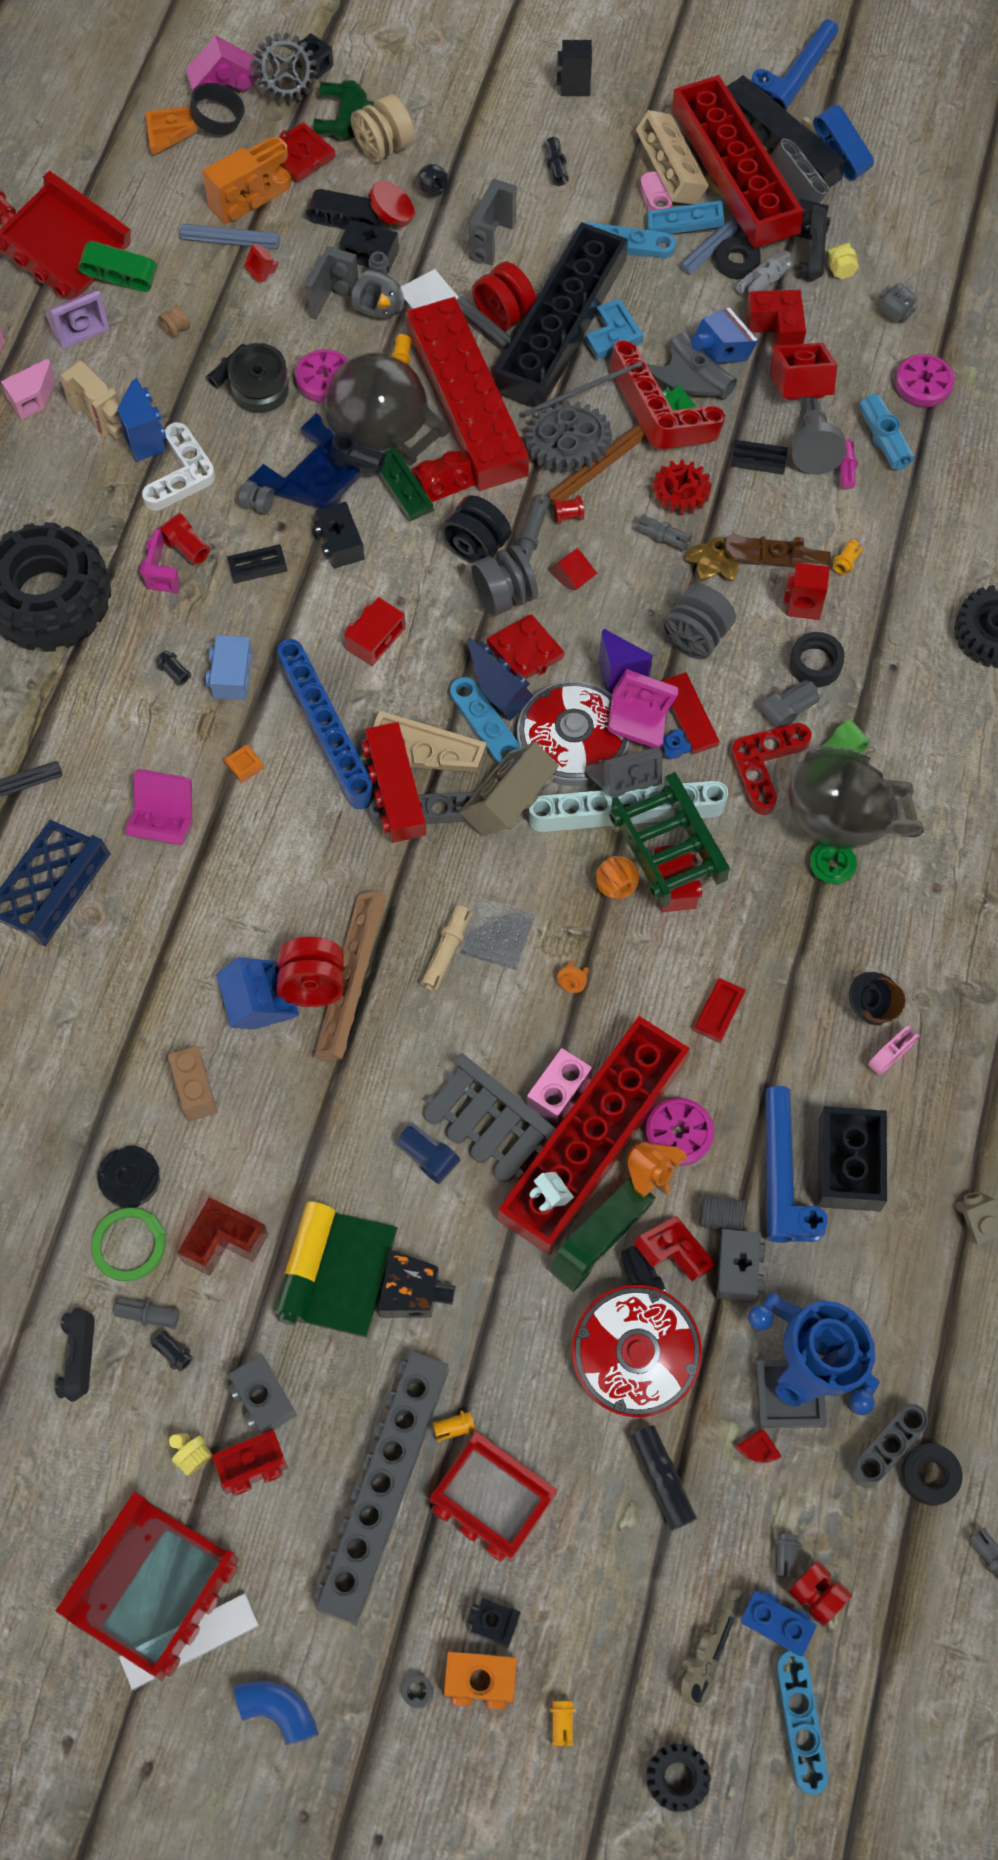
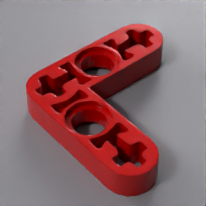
M790 724L744 736L734 742L731 757L750 807L755 813L760 815L771 813L777 801V793L764 762L806 750L809 747L812 732L805 724ZM794 734H798L799 737H803V741H799L797 738H793ZM772 739L778 742L779 747L775 750H770L764 746V742ZM740 748L750 751L749 755L745 756L744 752H740ZM755 770L761 774L762 778L759 781H751L747 778L746 773ZM762 788L763 798L765 800L769 799L768 804L764 805L763 801H758L760 796L759 789Z

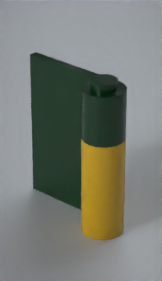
M306 1202L273 1309V1313L278 1315L277 1320L288 1325H296V1322H301L367 1338L385 1277L389 1252L392 1251L398 1228L337 1214L336 1210L322 1203Z

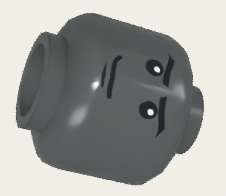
M897 283L893 287L888 284L879 295V298L882 299L879 304L880 311L894 323L900 320L905 322L918 307L915 304L917 301L916 295L902 283Z

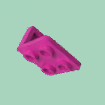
M626 669L613 689L608 730L615 735L652 748H660L663 743L666 712L678 696V687Z
M143 769L136 770L134 774L135 809L126 825V835L183 845L193 825L191 779Z

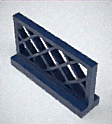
M49 820L0 887V905L11 900L13 910L0 913V922L32 937L36 943L45 947L111 855L103 840L94 835L90 838L53 820ZM53 831L62 834V841L48 845L47 840ZM78 843L85 844L80 853L71 855L69 846ZM65 848L66 857L51 862L50 852ZM45 854V864L36 867L31 866V862L35 857ZM68 865V870L63 876L54 878L53 869ZM48 871V881L38 884L34 883L33 875ZM28 877L30 886L15 891L14 885L16 882ZM51 888L52 892L48 898L38 902L36 892ZM31 894L33 903L18 908L16 898ZM34 911L35 916L28 926L20 922V915Z

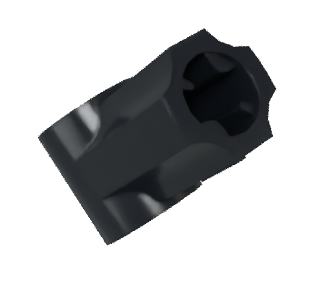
M343 431L333 436L332 462L336 466L341 468L353 466L374 475L380 474L386 459V453L357 442L356 437L350 432Z
M631 1246L621 1251V1259L630 1285H646L666 1292L662 1278L657 1276L655 1268L643 1257L636 1246Z

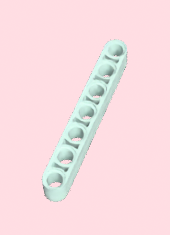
M719 781L683 783L701 818L717 817L724 812L728 798V789L723 783ZM664 785L626 792L624 795L618 796L622 805H633L661 793ZM604 790L537 796V801L529 808L528 822L531 828L538 832L614 826L611 822L609 811H611L612 798L617 796L610 797ZM709 797H716L720 801H711ZM665 803L630 819L633 824L662 822L674 817L676 812L671 804L667 805ZM594 807H602V808H604L605 810H604V811H596V810H594L593 808H594ZM573 809L576 813L568 814L565 810ZM541 811L546 812L547 815L538 816L536 813Z

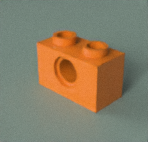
M448 1652L444 1697L451 1698V1705L471 1707L472 1700L486 1701L485 1708L506 1710V1703L513 1704L517 1658ZM476 1672H485L490 1677V1686L485 1691L479 1692L471 1687L470 1680Z

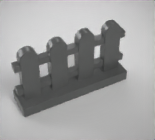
M461 1053L455 1061L459 1069L457 1073L454 1074L450 1071L446 1075L449 1082L435 1099L430 1095L425 1100L429 1104L424 1113L425 1118L430 1124L434 1125L439 1124L444 1118L450 1121L452 1125L448 1129V1137L453 1143H462L467 1137L473 1140L476 1144L471 1149V1155L476 1162L484 1163L491 1156L499 1162L495 1168V1176L499 1181L509 1182L514 1176L520 1179L524 1174L521 1167L535 1151L539 1153L542 1150L543 1146L541 1143L545 1139L548 1141L556 1128L465 1054ZM474 1082L482 1087L479 1093L471 1088ZM466 1094L472 1101L460 1116L456 1117L450 1111ZM497 1101L506 1107L502 1112L494 1107ZM487 1113H490L496 1120L482 1136H479L473 1130ZM521 1120L529 1126L526 1131L517 1126ZM513 1132L519 1137V1140L504 1156L497 1149L508 1135Z

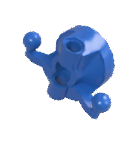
M770 1293L763 1305H757L750 1309L748 1321L756 1330L768 1329L774 1320L773 1313L789 1322L784 1334V1354L788 1364L778 1379L779 1384L775 1389L777 1396L783 1402L797 1407L822 1395L836 1397L861 1386L863 1389L855 1390L849 1397L850 1409L857 1415H867L874 1409L875 1401L873 1394L880 1384L879 1380L871 1374L875 1363L874 1341L867 1325L856 1312L841 1303L825 1300L809 1304L802 1309L793 1303L782 1300L775 1293ZM817 1353H818V1354H821V1355H823V1356H825V1357H823V1359L821 1360V1358L817 1355Z

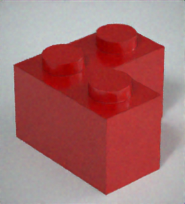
M801 290L749 291L746 319L747 328L752 333L774 332L775 346L804 344L806 324Z

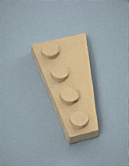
M379 711L373 727L399 721L411 768L478 772L487 749L486 742ZM362 752L360 757L362 764L372 765L371 758H365L364 752Z

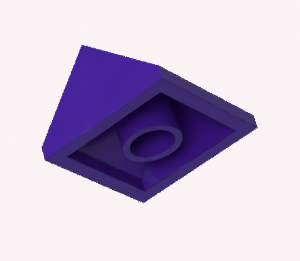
M603 629L600 640L599 666L606 691L610 694L613 693V689L626 669L650 677L653 655Z

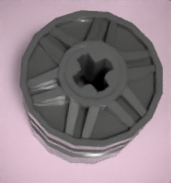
M517 545L507 548V552L505 550L497 552V562L489 555L471 563L470 569L475 589L483 606L492 617L511 610L512 600L520 606L525 604L526 600L529 602L538 598V585L535 574L525 553Z
M692 584L680 597L677 605L664 618L661 629L669 643L678 651L694 659H706L712 654L714 648L718 646L720 638L725 636L735 623L736 613L728 599L720 592L706 585Z

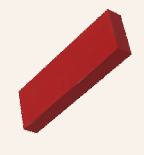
M687 672L661 680V682L678 687V696L670 708L680 729L684 732L686 742L691 745L692 754L694 755L719 746L718 736Z

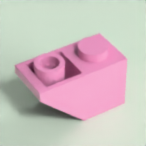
M45 359L1 381L7 400L21 420L45 408L55 376L49 359Z

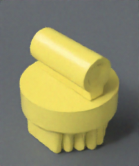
M850 242L828 249V264L834 276L840 279L853 276L859 265L856 251L851 248Z
M187 1433L175 1434L170 1437V1446L179 1450L171 1461L177 1468H181L186 1476L192 1475L200 1467L204 1466L213 1455L206 1447L207 1443L201 1435L191 1441Z

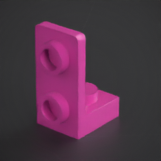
M155 529L153 537L147 541L146 552L148 555L146 561L141 563L140 577L144 579L146 589L178 594L181 583L177 569L169 566L159 567L164 540L161 530Z

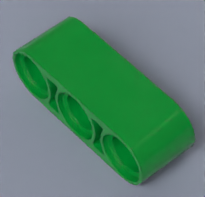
M91 241L87 242L84 246L78 269L84 275L141 292H148L152 287L157 264L146 256Z

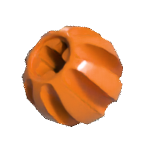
M612 856L598 867L596 871V884L598 889L607 898L620 900L631 895L638 887L639 871L637 866L627 857Z

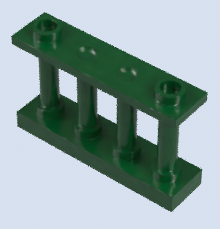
M676 772L665 776L661 793L624 808L618 796L612 798L611 811H609L611 822L615 827L619 826L650 882L649 890L655 900L659 899L663 908L669 906L671 890L706 875L708 877L712 876L716 885L727 881L730 867ZM665 803L672 805L676 812L674 817L637 832L630 819ZM678 827L681 829L685 828L689 835L687 841L650 856L643 842ZM689 852L699 853L703 860L701 865L667 880L663 879L657 866Z

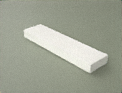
M246 1594L215 1608L209 1615L205 1613L198 1624L200 1631L191 1645L188 1646L186 1644L178 1656L181 1660L177 1668L260 1627ZM179 1627L136 1648V1650L157 1662ZM123 1656L119 1657L132 1690H136L156 1679Z

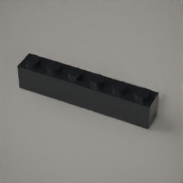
M743 75L726 86L762 145L769 151L773 152L782 139H789L798 146L829 188L842 180L846 160Z

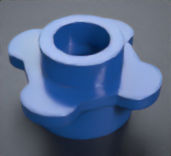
M675 729L673 733L663 736L661 746L666 758L677 759L684 753L690 752L691 745L684 739V732L682 730Z

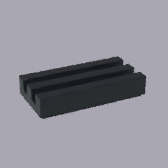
M735 440L731 467L784 475L788 447Z
M281 544L227 556L234 584L287 572ZM278 555L277 557L262 560V558ZM251 561V563H247V564L235 566L236 564H241V563H245V562Z

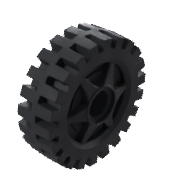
M995 585L988 586L987 590L984 587L979 588L976 593L973 591L964 600L957 614L954 635L956 640L959 639V648H965L964 654L967 657L972 654L974 655L972 661L978 663L982 659L984 660L983 666L987 667L990 666L991 662H994V668H998V627H996L998 626V590L996 591Z

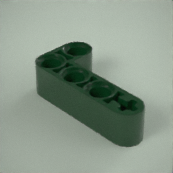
M630 1177L562 1245L549 1271L573 1292L577 1290L589 1276L595 1263L645 1214L654 1203L656 1197L651 1192L644 1198L634 1190Z

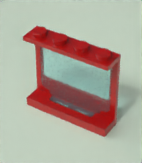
M134 1491L55 1612L163 1682L166 1675L170 1677L177 1669L181 1660L178 1656L185 1645H191L200 1631L198 1624L205 1613L209 1615L219 1601L217 1594L224 1583L229 1584L238 1570V1565L236 1564L239 1559L229 1549L225 1551L157 1509L145 1497Z

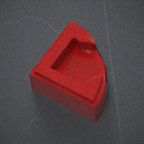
M764 1428L735 1447L742 1456L756 1463H771L782 1457Z

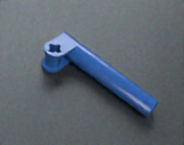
M824 20L783 78L772 74L768 70L758 69L753 72L752 82L782 108L787 110L838 34V25L833 20Z
M772 1086L766 1089L767 1240L774 1243L817 1242L825 1235L828 1223L827 1214L820 1207L795 1206L791 1093L788 1087ZM809 1220H815L816 1229L811 1228L810 1223H808Z

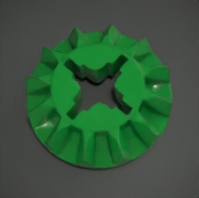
M828 841L814 849L810 857V868L813 870L815 878L823 880L825 885L832 883L838 886L845 881L849 882L857 868V859L854 852L847 845L836 841ZM836 855L837 865L840 867L836 866L831 872L827 862H831Z

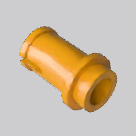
M405 334L396 336L394 352L390 356V361L396 369H405L411 361L409 351L412 340Z
M849 540L841 554L833 559V569L838 574L846 575L853 570L854 562L863 551L862 545L855 551L860 544L859 542Z
M462 1410L460 1415L432 1422L438 1443L463 1434H467L468 1437L470 1432L476 1431L471 1412L464 1413Z
M552 1701V1708H549V1712H552V1746H574L573 1713L576 1712V1708H573V1701Z

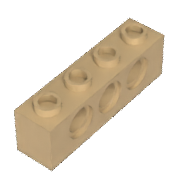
M648 110L636 131L672 202L697 204L709 186L672 115Z

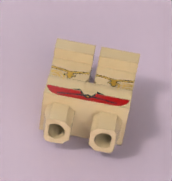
M81 360L60 375L68 406L76 413L82 409L92 419L93 425L98 428V432L103 437L108 433L115 439L124 435L117 410L120 403L117 392L113 388L108 390L106 384Z

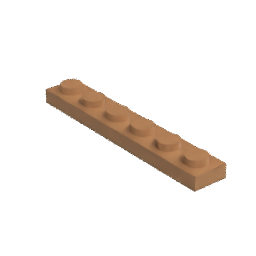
M379 891L361 894L357 897L343 948V994L339 1000L327 1007L314 1055L315 1058L322 1062L342 1059L346 1051L347 1039L354 1021L358 998L361 995V987L369 965L372 946L376 939L378 923L383 913L386 896Z

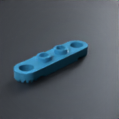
M585 222L588 225L627 238V255L656 256V258L661 257L663 259L665 257L667 259L668 256L671 257L674 254L676 240L669 233ZM665 242V244L668 243L669 247L660 248L657 245L658 243Z
M467 677L456 679L450 687L451 699L478 739L487 743L486 750L498 766L503 760L501 757L504 750L507 751V749L511 751L520 748V744L489 700L483 695L477 683ZM465 686V688L471 689L472 693L469 696L462 697L457 694L458 689Z

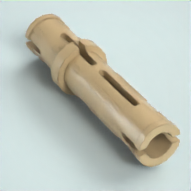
M456 905L449 923L446 927H443L440 933L442 937L420 982V985L424 986L425 989L433 992L438 991L458 944H461L464 939L463 933L473 914L472 911H468V908Z

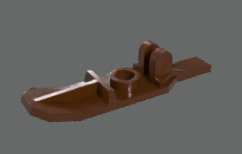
M732 533L724 539V551L731 559L741 562L795 567L796 562L830 565L831 563L830 551L814 550L805 547L803 537H795L793 541L788 542L765 539V536L758 539Z

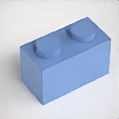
M216 635L215 646H210L209 661L212 663V670H207L206 686L211 687L213 698L247 700L253 653L250 637Z

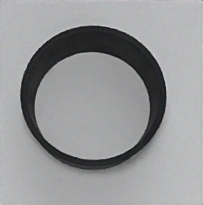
M218 83L198 85L192 92L190 114L196 125L204 131L215 135H227L236 130L245 112L244 103L239 95L232 89ZM205 99L219 101L231 109L236 120L232 122L212 120L202 114L195 104Z

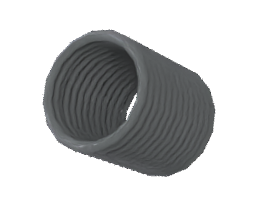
M705 1194L701 1209L700 1227L722 1231V1229L742 1231L745 1201H741V1199L735 1200L734 1198L729 1199L728 1197L722 1198V1196H707Z

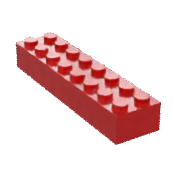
M720 75L675 88L673 90L672 113L753 248L800 234L803 218L802 207Z
M456 297L407 310V332L459 449L471 461L478 491L528 477L529 455Z
M638 1016L499 1207L498 1221L550 1256L688 1060L690 1048L646 1019ZM556 1172L574 1198L566 1205L554 1206L548 1211H540L539 1207L545 1203L546 1198L542 1193L537 1198L530 1197V1192L538 1187L534 1180L542 1173Z

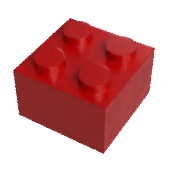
M824 343L772 346L770 377L782 398L797 400L800 397L823 398L825 395H834L837 363Z

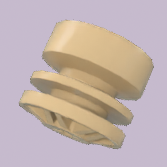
M392 93L374 101L373 106H364L351 115V125L355 138L363 153L374 163L392 155L393 150L400 151L413 144L415 140V131L409 113L399 98Z

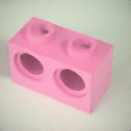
M561 1048L527 1095V1105L555 1125H558L561 1119L565 1118L573 1107L578 1095L582 1094L592 1081V1067ZM567 1072H573L578 1078L574 1081H568L562 1075ZM549 1096H557L561 1099V1102L557 1105H550L545 1099Z

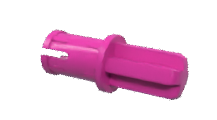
M845 439L846 456L837 469L840 471L841 487L843 489H852L855 487V469L858 466V461L854 454V442H851L850 439Z

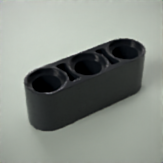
M317 189L313 192L306 211V216L311 222L346 230L350 220L376 227L380 220V217L371 207V198L325 189Z

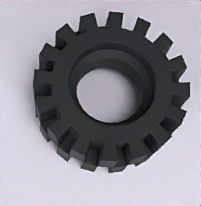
M683 1743L671 1744L661 1748L651 1758L646 1772L647 1787H649L652 1798L661 1807L673 1812L689 1811L700 1805L710 1790L709 1784L711 1782L710 1767L708 1762L704 1760V1756L696 1751L694 1747L683 1745ZM673 1763L686 1765L692 1774L690 1787L681 1793L672 1791L665 1781V1772Z

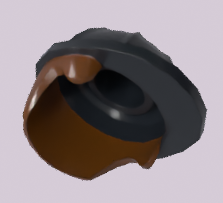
M862 972L855 977L849 989V1003L861 1020L870 1025H882L898 1018L905 1007L904 991L890 977L882 973Z

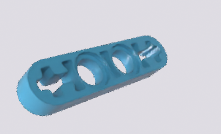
M788 1651L778 1658L776 1674L796 1785L801 1792L808 1795H816L826 1788L828 1772L809 1665L804 1656H798ZM788 1658H793V1662L796 1664L800 1663L801 1670L796 1672L797 1683L804 1681L805 1688L795 1687L788 1691L786 1690L785 1683L792 1684L790 1672H784L783 1666L789 1661ZM795 1693L802 1694L807 1699L808 1708L804 1714H795L789 1707V1699ZM800 1730H807L814 1737V1746L810 1751H802L796 1745L795 1737ZM817 1754L818 1762L811 1761L813 1772L820 1774V1780L816 1781L815 1788L811 1789L810 1784L804 1783L802 1780V1775L808 1773L807 1763L799 1764L798 1757L807 1758Z

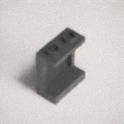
M494 178L492 179L469 221L470 259L491 266L495 262V231L498 225L513 230L516 224L517 186Z

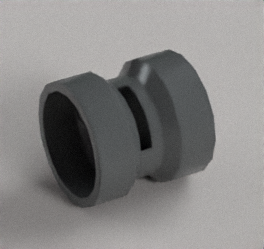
M246 480L240 490L239 505L245 508L253 507L257 512L267 514L274 501V489L267 486L259 487L257 483Z

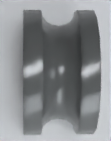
M411 1675L402 1685V1697L411 1707L417 1709L424 1708L431 1702L434 1694L433 1686L423 1675ZM412 1683L418 1686L422 1683L426 1685L427 1689L423 1690L426 1693L424 1699L420 1700L416 1697L411 1700L408 1694L412 1693L409 1687Z

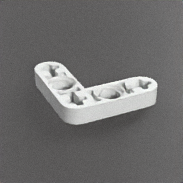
M182 423L170 424L165 429L169 448L183 468L148 484L142 491L145 506L152 511L164 509L210 486L215 481L212 463L187 426ZM174 435L182 436L183 443L180 444V441ZM188 451L197 453L192 459L183 457L184 453ZM200 465L202 472L207 475L198 474L197 467ZM177 481L186 483L182 489H174L172 485ZM152 495H156V496L159 497V498H158V499H155L154 497H151V496H152Z

